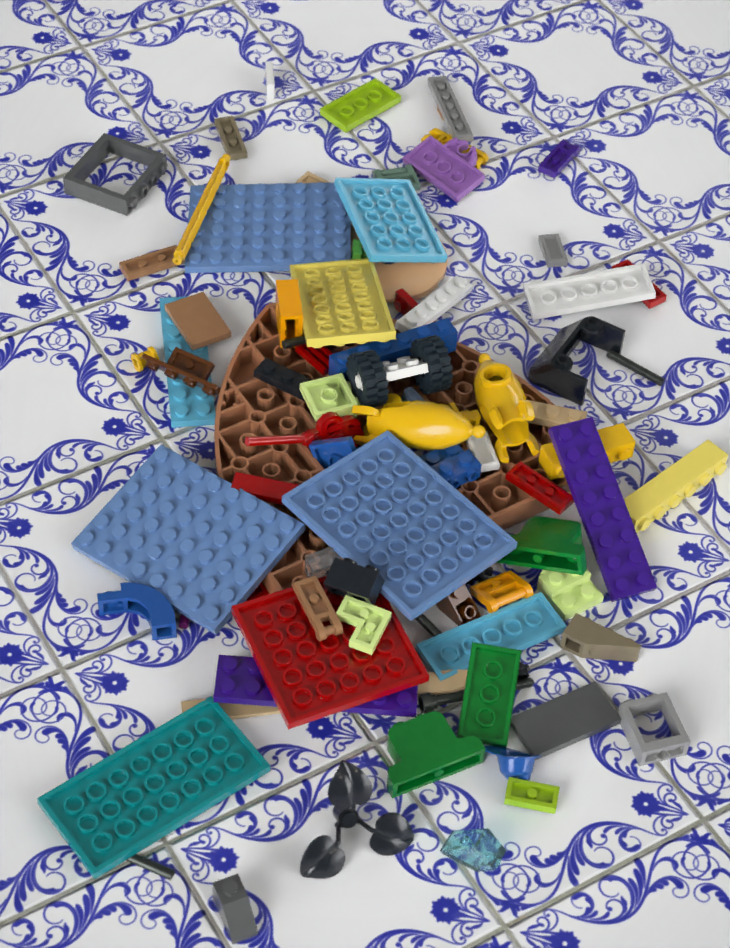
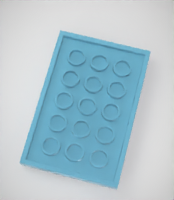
M335 179L334 185L369 262L446 263L448 255L410 179Z

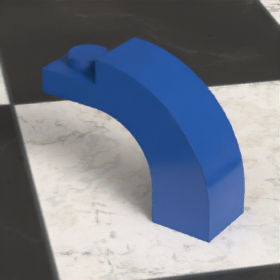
M125 582L120 583L121 591L97 593L99 616L135 613L148 621L151 628L152 641L177 638L173 607L169 600L158 590L140 583Z

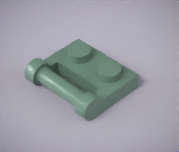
M411 164L394 169L372 170V176L375 179H410L415 191L420 190V182Z

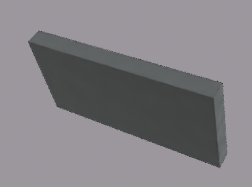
M592 682L512 716L510 725L529 754L541 755V757L535 758V760H538L620 724L621 718L596 682Z

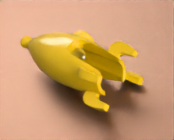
M487 353L480 354L478 357L480 366L476 372L474 382L475 399L484 420L498 438L494 448L498 459L508 464L510 459L507 453V446H518L524 442L527 443L533 456L537 455L540 452L536 438L529 432L528 420L532 421L535 418L531 402L526 401V396L520 382L507 365L492 361Z
M387 394L388 401L383 405V408L375 409L370 406L353 405L351 411L353 414L367 415V429L370 435H356L353 438L354 442L360 446L365 445L387 430L408 448L420 450L446 449L466 441L472 435L475 438H482L485 435V428L483 426L476 425L473 427L464 416L451 409L448 405L420 400L403 402L397 394Z

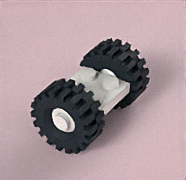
M433 335L413 340L409 349L411 355L397 358V362L390 363V361L380 362V356L373 350L349 355L347 357L348 362H346V375L348 376L347 381L351 384L353 396L358 398L361 406L378 407L385 405L386 401H388L387 394H389L388 382L410 376L416 378L415 383L419 386V390L423 391V394H432L449 389L452 385L451 379H453V374L451 370L453 368L450 365L451 358L447 354L448 349L444 347L445 343L441 340V337Z

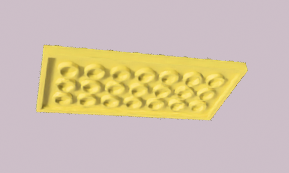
M368 258L289 265L291 279H298L303 313V332L307 347L344 346L349 343L366 344L371 341L388 342L396 339V330L374 262H369Z

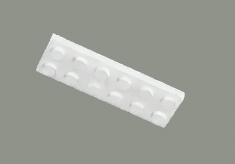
M645 263L523 284V291L533 320L649 300L656 297V292Z

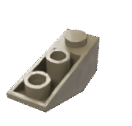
M577 613L563 631L560 644L561 648L581 658L637 662L642 646L634 640L626 638L612 629L606 628L590 618L583 617Z

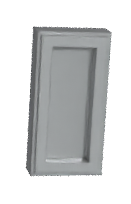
M559 234L539 235L538 242L547 268L567 266L568 259Z

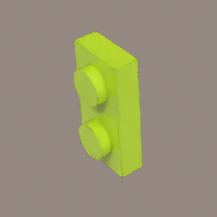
M509 777L504 804L555 814L560 787Z

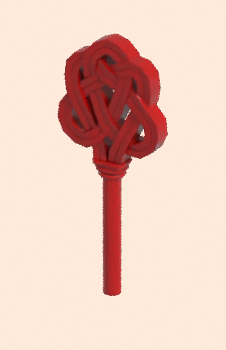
M327 412L317 420L315 428L308 429L301 435L246 437L245 445L302 444L309 447L312 441L352 436L353 439L356 435H365L360 428L361 423L354 415L340 417L336 412Z

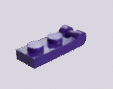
M562 139L539 164L538 172L555 179L568 163L579 155L581 146L569 144V141Z

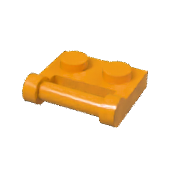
M511 570L470 586L471 595L485 605L489 613L498 611L499 607L523 597L526 599L534 594L531 585Z

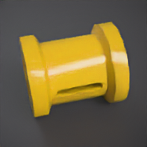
M150 346L146 351L139 354H131V361L136 371L141 372L146 367V362L141 358L143 353L159 360L154 347Z

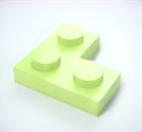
M345 595L336 614L340 621L356 627L349 640V647L372 655L391 619L392 612Z

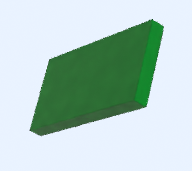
M472 642L457 738L476 736L483 744L507 748L522 650Z

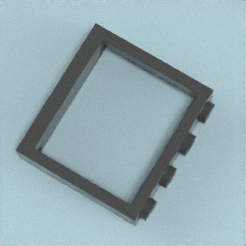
M103 133L63 177L64 193L128 216L137 207L140 200L146 197L152 186L156 185L158 179L165 174L168 166L166 154ZM109 153L149 166L124 195L85 181Z

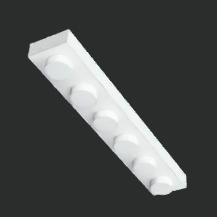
M456 275L398 319L394 326L395 329L404 332L434 322L471 293L474 285L465 278Z

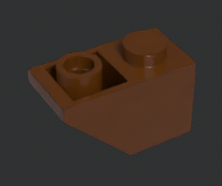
M465 584L436 603L437 608L458 626L481 617Z

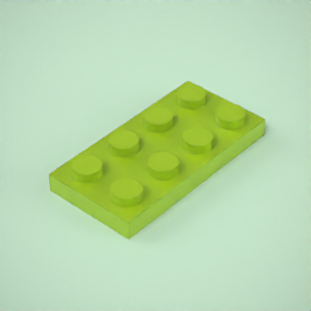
M374 78L321 107L320 115L346 133L400 103L401 95Z

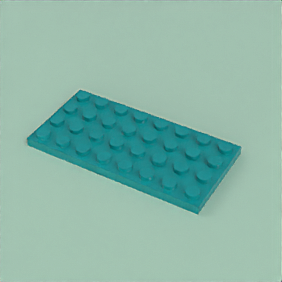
M210 696L38 797L37 803L95 880L270 772V764L220 705L214 702V698Z

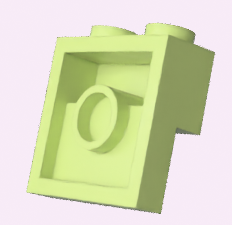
M342 373L300 383L299 390L315 422L327 412H336L340 417L345 415L357 417V414H353L351 411L353 405H360L359 400L353 396L351 384L345 380Z
M543 570L539 574L537 589L543 593L564 621L573 617L576 613L580 614L602 603L604 595L591 582V573L586 570L584 575Z

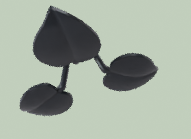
M342 760L328 786V799L334 805L333 816L337 820L334 824L336 827V841L333 842L328 835H322L315 838L308 845L300 863V874L303 877L326 879L335 876L341 871L345 863V853L338 847L341 843L342 827L352 828L357 823L366 830L373 833L369 840L371 849L377 854L391 856L404 851L414 840V834L409 822L398 813L390 812L382 815L376 821L375 828L369 826L358 816L355 810L356 805L366 804L370 800L372 784L360 768L347 761Z

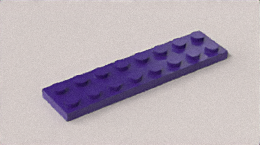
M593 417L550 427L548 433L611 601L615 602L657 589V585Z
M218 656L214 702L277 707L253 657ZM418 685L341 712L415 718L417 713Z

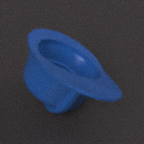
M485 746L486 752L497 755L500 772L507 779L512 777L529 781L533 772L535 758L541 757L539 754H527L510 748Z

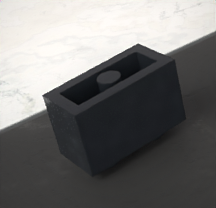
M334 558L323 583L329 593L341 597L348 595L375 605L385 582L380 570L372 565H366V567L357 565L356 561L349 558H344L343 560Z

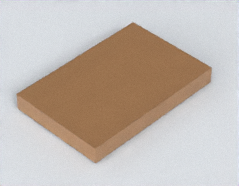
M204 292L165 304V311L192 351L231 338L230 329Z

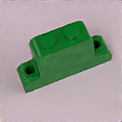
M540 516L532 517L518 534H509L517 541L516 549L496 562L584 575L587 570L581 524L577 521Z
M437 711L421 713L408 721L397 722L388 731L387 751L395 764L387 770V790L391 798H395L484 763L486 748L476 736L457 738L443 714Z

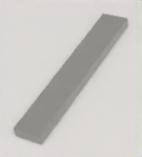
M429 77L428 86L452 139L457 137L458 140L472 142L473 133L447 77Z

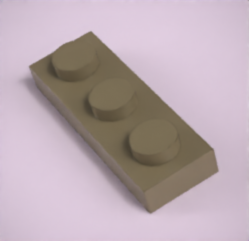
M234 117L215 118L214 125L225 154L231 157L230 161L247 158V150Z

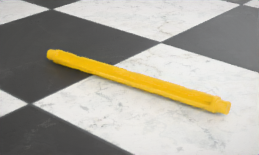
M223 154L222 158L218 160L182 235V239L174 252L172 260L174 264L180 265L182 260H185L207 210L222 182V178L230 165V155Z

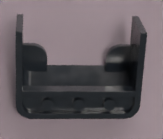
M594 316L585 317L563 327L530 367L529 381L582 406L584 404L588 379L570 371L573 361L569 355L581 340L606 352L611 349L621 355L626 330Z

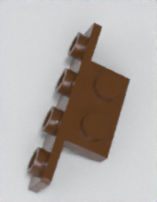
M177 347L173 350L167 363L143 353L141 358L146 362L145 366L155 372L159 369L173 380H176V378L182 379L183 383L191 388H195V386L200 387L209 396L213 397L214 394L219 396L220 387L207 381L215 367L212 362Z

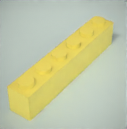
M706 440L627 496L624 501L636 533L640 530L644 531L655 519H661L666 511L676 508L684 498L691 497L698 488L706 486L716 475H721L727 468L728 454L710 440Z

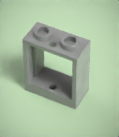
M667 692L650 694L647 697L636 700L628 699L620 703L618 715L621 718L620 725L639 766L687 754L690 739ZM661 710L673 736L645 743L634 720V716Z

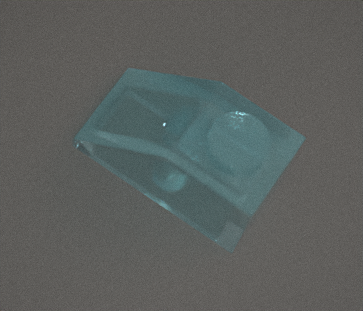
M488 828L452 831L440 851L443 855L478 872L495 871L507 850Z

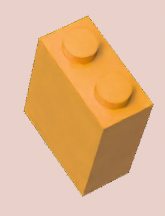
M298 279L276 280L275 313L280 348H283L281 344L283 340L302 336L303 313Z

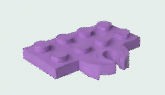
M430 135L402 157L405 165L411 164L417 174L455 202H459L485 180V174L474 167L477 163L476 148L472 146L469 152L461 153L469 148V143L465 140H458L457 137L443 145Z

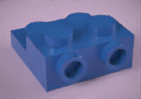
M352 436L312 441L309 445L313 457L317 459L324 469L357 450Z
M459 444L446 449L433 450L419 456L455 489L480 477L482 464L470 450L464 451Z

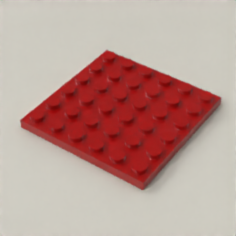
M326 576L318 578L334 611L337 612L344 597L329 593L323 584ZM293 587L231 606L233 617L288 730L429 681L427 670L389 601L381 593H379L374 606L388 610L392 614L372 655L349 647V640L356 627L342 621L340 622L343 627V634L337 636L332 634L327 636V639L318 641ZM329 621L322 623L324 627L330 625Z

